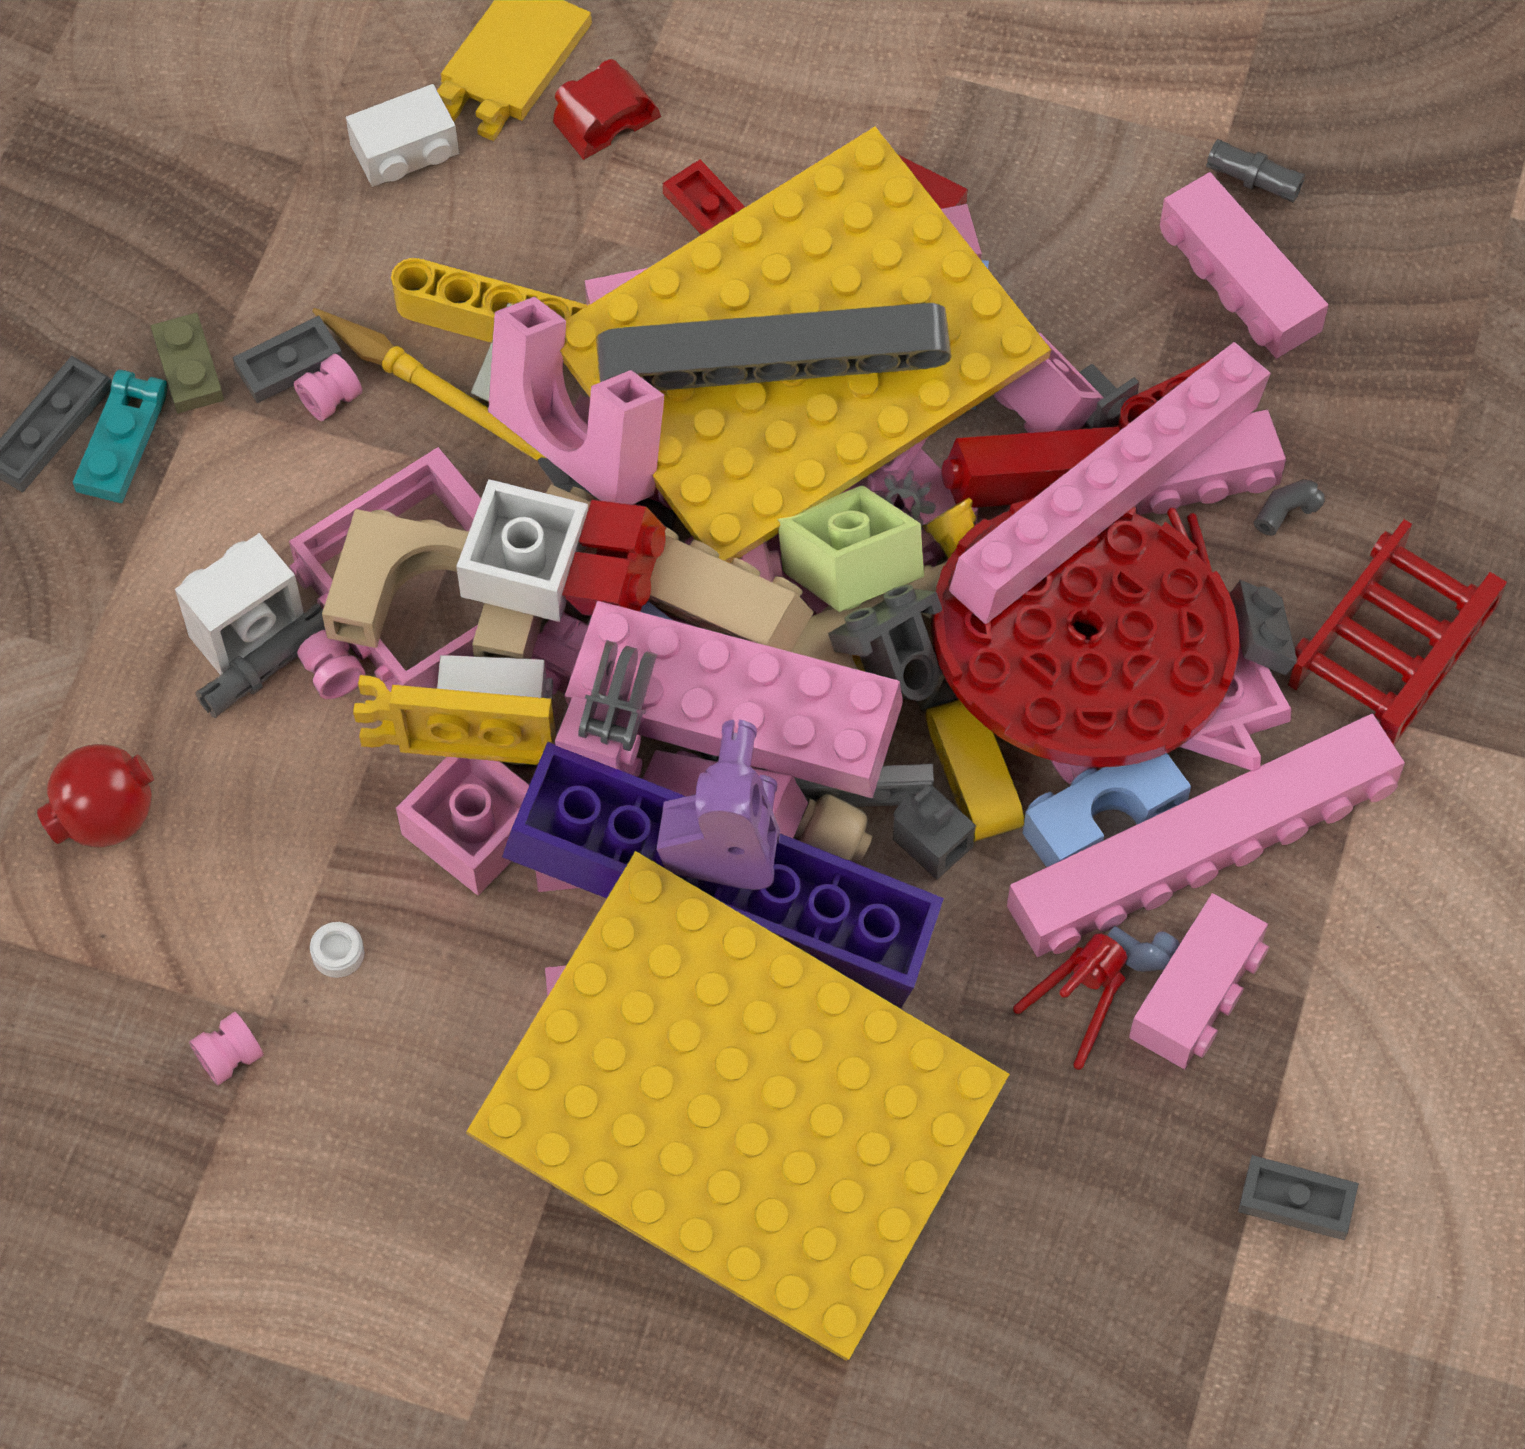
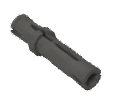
M319 604L313 605L302 616L288 624L244 658L237 656L229 663L231 666L229 669L203 688L195 692L196 697L207 713L210 712L213 718H217L229 706L248 693L256 694L263 688L262 683L297 658L300 645L311 635L325 630L321 606Z

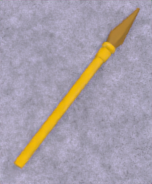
M313 308L312 312L316 316H320L324 324L340 337L361 359L379 364L385 372L393 373V375L410 384L414 383L538 461L541 457L546 458L489 413L487 406L424 368L422 363L405 353L403 348L393 346L384 334Z

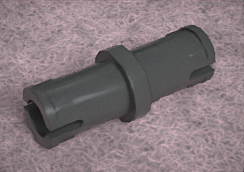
M1220 139L1215 141L1206 164L1207 168L1244 181L1243 186L1254 190L1255 187H1259L1292 203L1297 199L1305 178L1303 173L1290 170L1268 160V155L1259 151L1256 154L1246 152Z

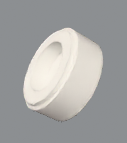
M332 922L320 927L314 933L310 942V953L315 967L322 974L339 978L348 976L359 968L364 958V946L359 932L353 926L343 922Z

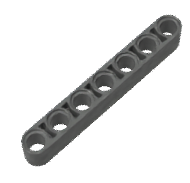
M935 303L623 327L606 330L596 338L600 382L632 370L659 391L929 369L942 366L952 358L946 309L942 305Z

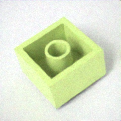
M863 485L836 495L793 517L778 519L781 524L779 527V540L783 572L838 612L854 609L860 606L862 602L884 594L895 587L906 585L924 577L921 524Z

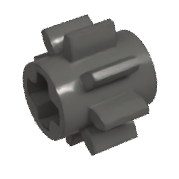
M909 470L905 479L896 481L895 477L890 473L887 474L884 481L889 490L888 493L883 491L874 493L893 506L898 496L897 493L903 499L912 496L915 500L911 507V512L905 506L898 509L921 524L922 530L924 524L920 517V512L932 514L936 508L934 503L925 501V495L928 494L932 487L931 482L920 486L917 482L913 481V470Z

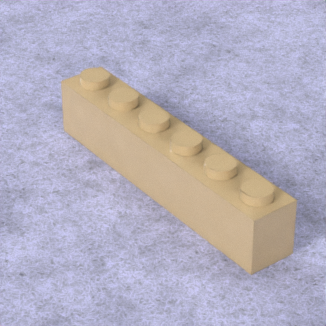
M551 484L546 494L588 504V509L591 499L597 500L588 492L577 487H572L570 492H567ZM666 527L664 551L656 559L650 579L651 593L648 601L659 610L696 627L792 652L814 613L800 598L803 591L798 586L779 576H775L773 582L760 577L761 572L741 559L734 558L731 564L718 558L719 553L698 540H692L690 545L678 541L679 536ZM586 547L584 553L596 554L597 548Z

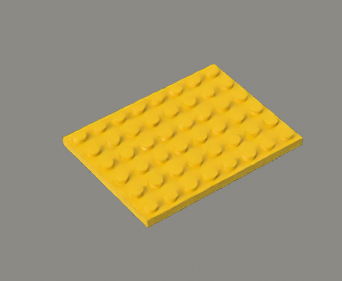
M874 126L567 318L565 343L560 352L564 364L590 397L591 386L600 383L596 338L600 333L609 329L920 303H935L945 307L952 358L948 363L936 368L660 391L664 394L657 471L653 474L655 486L693 538L717 551L719 559L731 563L734 558L740 559L743 555L777 535L781 525L778 519L793 517L839 495L1049 359L1051 349L884 136Z
M635 851L467 1129L466 1134L847 1361L857 1347L1010 1074Z

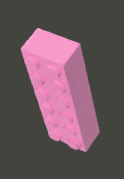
M597 601L564 695L568 706L573 695L584 699L585 695H591L606 640L616 642L618 645V652L606 695L609 693L617 661L623 648L630 646L638 650L637 666L627 701L630 700L640 661L644 653L647 651L655 653L657 657L642 709L646 710V712L642 715L637 732L638 735L719 757L722 725L724 722L734 720V733H737L739 720H744L752 723L757 728L751 766L792 775L795 778L873 798L903 703L900 681Z

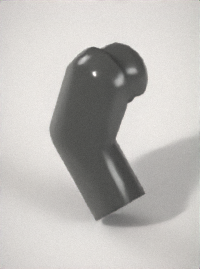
M1307 479L1278 488L1270 494L1256 517L1254 526L1261 533L1273 536L1280 528L1289 511L1300 506L1301 510L1306 514L1317 512L1325 502V495L1321 490L1317 489L1318 484Z

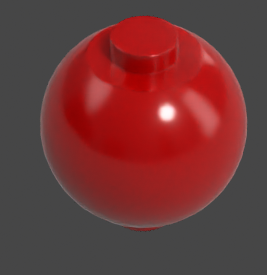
M91 744L77 748L63 757L52 771L47 784L49 802L37 809L38 818L47 834L57 844L69 838L81 845L94 848L120 844L133 836L145 822L152 801L149 783L154 781V777L146 762L138 754L131 757L125 750L107 744Z

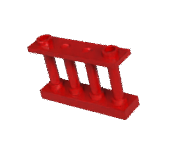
M1405 519L1393 534L1385 531L1379 537L1370 553V557L1374 559L1310 641L1304 637L1295 647L1297 662L1293 666L1288 686L1297 691L1310 672H1313L1375 711V718L1380 720L1379 724L1394 746L1497 609L1507 581L1489 572L1479 587L1472 583L1466 586L1410 552L1405 546L1412 523ZM1395 565L1457 604L1455 609L1460 612L1452 623L1446 619L1440 622L1378 583L1390 567ZM1367 600L1430 639L1429 645L1433 648L1425 659L1419 655L1413 658L1353 621L1352 617L1364 601ZM1340 636L1403 675L1402 681L1406 684L1398 695L1391 691L1386 695L1327 658L1324 654L1336 638Z

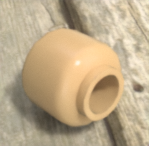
M826 794L817 801L808 800V805L794 838L859 864L866 854L873 836L865 832L867 816L864 811L833 795Z

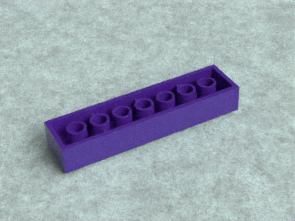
M547 742L512 826L502 857L607 898L635 851L665 868L657 851L664 802L686 796ZM780 834L779 842L776 845L773 866L774 881L769 887L755 890L742 889L677 875L900 1009L914 989L944 900L940 896L783 834Z

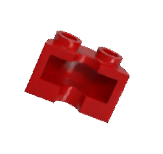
M614 59L602 62L596 70L588 73L578 81L571 80L565 82L557 90L554 97L558 105L554 112L553 123L583 160L610 146L613 138L620 131L632 128L635 132L662 117L659 108L629 71L622 68Z

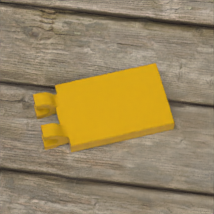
M494 0L441 72L442 84L437 89V92L453 122L458 118L469 98L481 102L475 111L476 117L483 120L477 128V134L493 142L501 132L509 116L523 121L592 25L591 12L564 0Z
M366 675L359 676L358 686L360 694L372 695L376 699L374 701L366 700L365 704L354 703L353 715L355 722L374 723L378 720L382 722L377 728L360 729L359 739L361 747L373 748L390 744L399 745L400 753L538 765L547 742L555 744L557 736L550 698L392 685V689L389 691L385 683L379 678Z

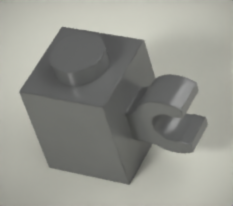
M926 785L916 795L911 794L906 797L893 814V840L936 880L973 848L976 825L932 785Z

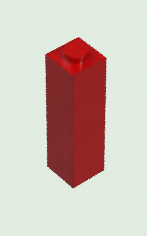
M1119 427L956 438L948 458L942 464V481L944 486L950 489L955 504L970 498L972 500V508L1012 505L1038 496L1117 434L1120 429Z

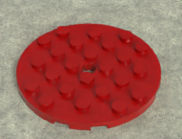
M1032 499L1014 503L1010 506L1009 511L989 521L984 518L971 528L958 542L955 551L941 570L935 591L937 592L942 611L935 615L931 614V634L939 666L949 686L967 710L986 728L1010 744L1038 757L1074 766L1101 768L1138 764L1162 756L1189 741L1212 719L1222 704L1234 677L1239 654V626L1233 602L1221 576L1217 571H1210L1208 566L1196 554L1198 547L1185 535L1167 522L1160 526L1145 517L1135 514L1136 507H1132L985 624L949 591L958 558ZM1077 621L1089 622L1097 629L1098 634L1091 636L1090 640H1086V636L1078 633L1071 624Z

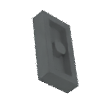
M317 316L232 358L235 369L256 403H259L294 386V381L305 373L314 374L317 371L320 372L321 362L331 355L337 354L342 359L343 356L340 347L320 316Z
M1239 580L1229 594L1237 616L1243 658L1287 675L1296 664L1297 657L1282 597L1268 587H1257Z
M1252 1155L1238 1212L1345 1241L1359 1183Z

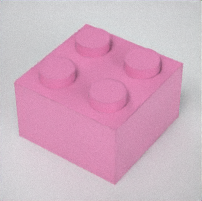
M446 757L396 807L401 834L479 896L512 862L503 858L502 855L529 784L499 761Z

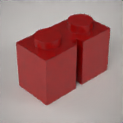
M591 499L578 542L584 547L597 548L596 554L575 552L562 595L582 615L592 616L597 601L641 612L642 606L647 603L650 597V579L656 559L664 551L666 527L645 506Z

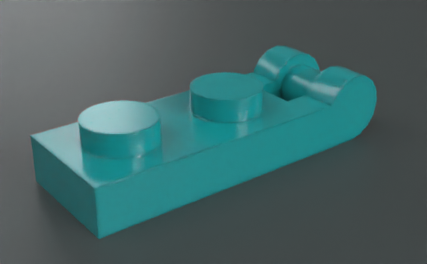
M121 369L115 372L110 395L73 480L77 493L123 503L165 402L168 389L166 380L150 377L146 381L135 378L134 372ZM131 397L143 400L140 408L128 406Z

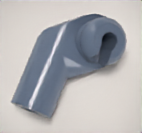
M1114 926L1107 935L1125 950L1128 956L1125 964L1141 972L1164 970L1180 945L1177 939L1164 931L1158 932L1151 943H1140L1117 926Z

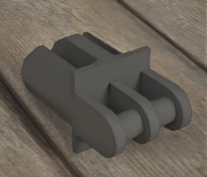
M606 640L591 695H585L587 701L581 718L578 736L587 738L588 734L601 737V743L608 745L612 740L622 743L624 750L631 751L642 715L646 712V710L642 709L657 654L648 651L644 653L640 661L630 700L627 701L637 666L638 650L630 646L623 648L617 661L609 693L606 695L618 652L617 643ZM598 702L609 705L605 722L594 719ZM620 709L631 712L627 728L616 725Z

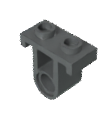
M912 585L895 587L884 594V601L872 608H862L848 614L844 619L845 624L828 633L834 652L858 655L865 672L900 681L902 698L920 701L928 698L934 692L939 680V666L921 613L935 615L942 611L936 591L914 589Z

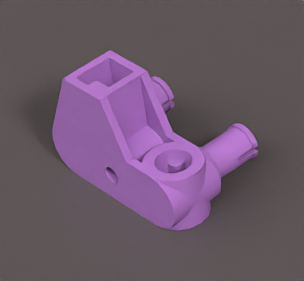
M729 720L722 725V740L718 762L709 766L706 772L700 773L696 794L664 802L657 851L665 869L673 874L742 889H763L769 887L774 881L773 866L776 845L780 838V829L773 813L777 782L769 776L761 774L759 776L751 767L754 740L757 736L755 725L739 720L738 732L734 733L735 722L734 720Z

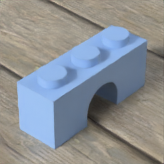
M1167 753L1138 764L1104 767L1098 771L1096 768H1091L1079 774L1072 781L1070 787L1056 795L1048 792L1036 798L1028 806L1025 813L1023 835L1044 865L1049 867L1103 841L1104 834L1093 820V817L1099 812L1119 810L1132 817L1136 824H1140L1188 801L1191 785Z

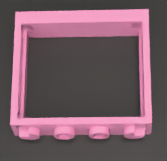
M439 447L291 539L289 543L294 563L289 565V567L295 574L296 580L304 589L311 586L319 595L317 602L324 609L333 580L321 564L342 552L355 509L369 512L385 510L398 516L435 493L466 531H470L481 498ZM478 625L407 671H405L381 639H379L377 648L349 643V645L361 660L366 657L371 660L377 668L374 670L376 678L383 681L389 691H391L392 685L437 688L440 655L474 657L472 643Z

